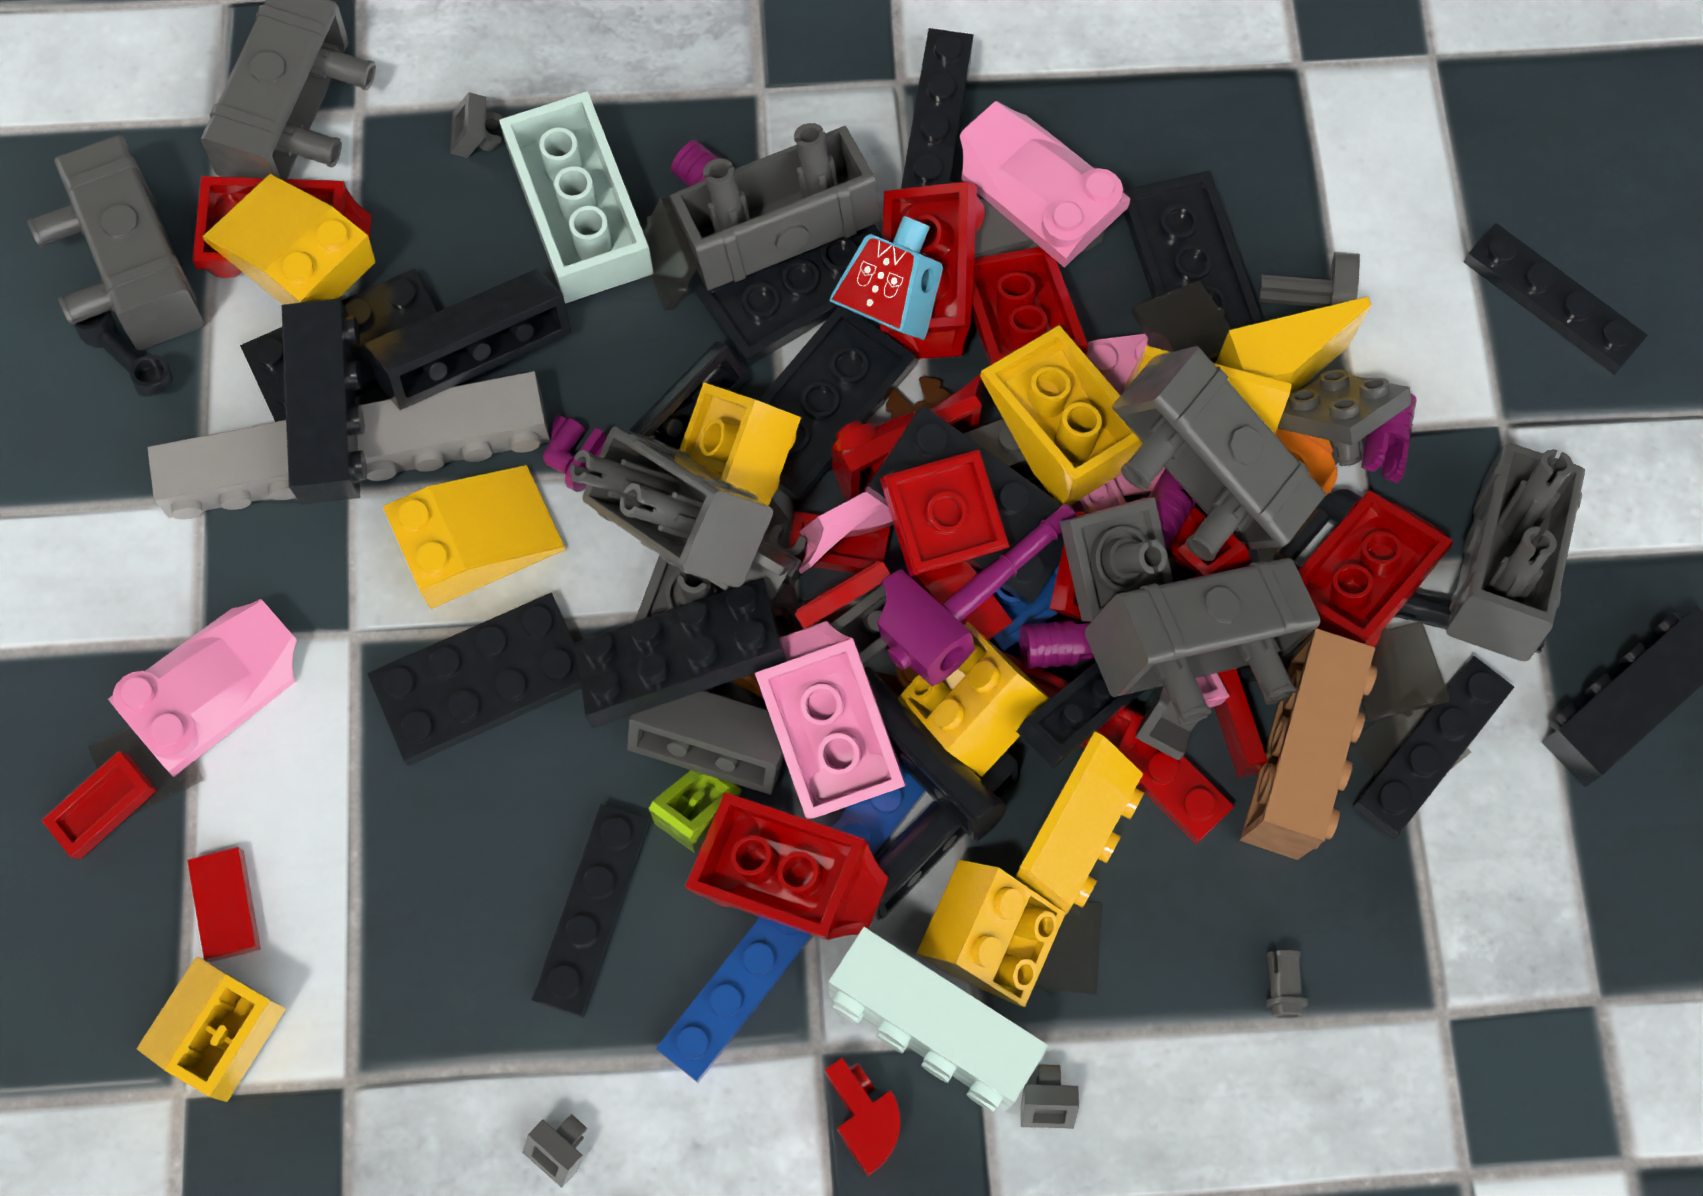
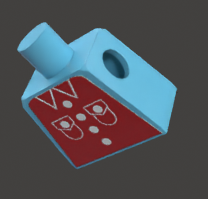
M903 216L893 243L872 234L865 236L829 301L899 332L924 340L928 331L943 270L942 263L919 254L930 226Z

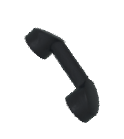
M111 311L80 321L74 325L81 340L92 347L104 348L130 373L138 395L143 397L154 396L165 391L171 385L173 375L167 361L157 355L139 357L117 335V327Z
M1340 489L1326 495L1291 541L1275 552L1272 561L1291 558L1297 570H1299L1302 565L1295 562V560L1327 522L1337 527L1363 497L1349 489Z

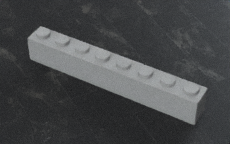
M535 371L451 387L402 410H399L391 399L361 405L364 415L365 432L364 434L357 435L358 451L363 450L366 458L367 479L372 481L388 480L393 478L398 472L413 469L424 472L434 471L443 467L444 463L459 460L479 462L490 458L494 453L509 450L519 453L529 452L537 449L540 444L550 442L542 393ZM286 420L147 447L154 501L169 518L193 519L200 516L202 511L217 508L237 510L248 507L252 501L267 498L274 500L295 498V495L289 488Z

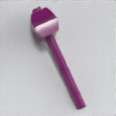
M1063 504L1046 520H1041L1040 525L1006 554L999 555L997 561L978 573L942 605L902 569L882 580L886 604L877 625L882 641L890 647L887 653L891 660L902 670L910 666L931 686L949 677L975 650L971 631L961 621L993 595L1013 574L1016 575L1019 568L1053 539L1057 540L1058 535L1062 533L1059 521L1077 517L1074 510L1069 505Z

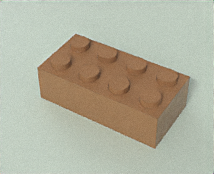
M1316 628L1290 656L1286 672L1297 691L1292 693L1291 697L1277 703L1264 749L1268 762L1258 772L1239 841L1299 860L1311 850L1317 849L1325 841V838L1330 840L1333 837L1340 816V810L1333 808L1338 790L1343 791L1352 771V761L1346 760L1350 742H1357L1365 721V714L1359 712L1362 696L1369 695L1377 676V667L1371 665L1375 647Z

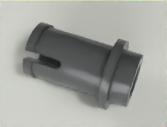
M1278 950L1276 953H1266L1271 999L1266 1000V1007L1272 1009L1273 1018L1292 1019L1303 1017V1007L1308 1006V999L1302 997L1300 952Z

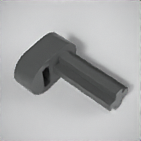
M1334 252L1330 280L1262 274L1258 297L1259 302L1323 308L1356 300L1359 284L1360 254Z

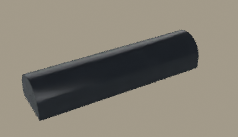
M716 341L629 431L680 449L703 383L736 393L750 377L728 346Z
M865 666L864 669L899 764L973 841L976 840L978 842L1000 822L1006 812V804L967 765L946 751L908 705L870 667Z
M1005 752L983 777L973 771L999 798L1018 781L1017 760L1008 752ZM935 800L876 859L879 867L888 876V884L875 914V918L878 921L880 919L883 920L966 834Z

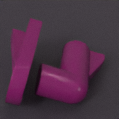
M557 414L553 420L550 444L543 453V461L550 468L565 474L566 487L575 492H581L586 488L587 484L574 482L570 475L571 463L584 468L587 467L585 463L576 461L574 459L575 455L571 454L570 451L585 429L575 420L566 419ZM595 428L580 451L585 450L593 455L600 456L607 439L604 432Z

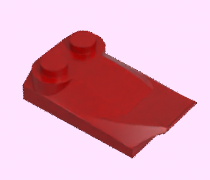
M201 176L193 262L196 269H207L215 277L224 279L232 278L242 273L236 266L207 244L202 236L265 178ZM281 179L335 208L366 233L370 240L371 214L354 200L347 190L344 181Z
M969 181L884 191L883 239L893 243L903 216L928 225L930 228L919 254L942 263L943 267L928 331L924 340L899 332L880 323L881 332L888 334L898 341L905 349L914 354L918 360L961 357L966 336L970 329L975 233L983 224L985 211L982 201L977 197V185Z
M1041 247L974 258L971 313L990 365L1059 325L1081 351L1087 355L1088 344L1059 266L1054 258Z
M980 374L958 392L929 410L961 433L978 428L982 407L980 399L983 389V381ZM916 412L891 419L876 427L871 423L862 424L861 421H855L843 427L836 434L837 441L832 447V469L846 501L866 492L864 490Z
M1369 490L1298 570L1320 616V625L1317 629L1372 647L1376 646L1381 637L1382 630L1450 550L1453 540L1445 536V531L1400 504L1390 503Z
M725 792L685 888L693 894L710 899L718 906L733 907L829 941L842 936L859 935L863 927L870 930L888 884V876L874 859L865 839Z

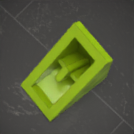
M690 770L653 800L649 811L655 825L693 853H696L706 838L724 793L727 792L739 797L742 789L734 783Z

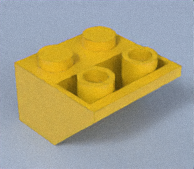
M967 621L964 626L971 631L975 648L968 659L949 677L934 686L929 685L918 675L900 697L946 751L983 777L1019 738L1020 735L1016 731L1022 722L1050 698L1018 666Z
M958 860L916 954L955 978L1025 1008L1066 913L999 867Z
M196 956L136 1049L163 1070L208 1097L228 1102L286 1008Z

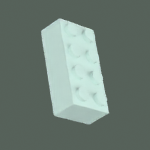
M588 91L500 119L499 122L509 155L565 303L654 274L647 241Z
M863 927L829 980V996L833 998L834 1005L832 1008L857 1025L864 1018L878 1028L879 1033L876 1037L883 1043L902 1054L907 1047L924 1058L921 1066L946 1083L953 1076L967 1085L970 1089L966 1095L990 1112H994L998 1106L1007 1111L1015 1103L1049 1046L865 927Z

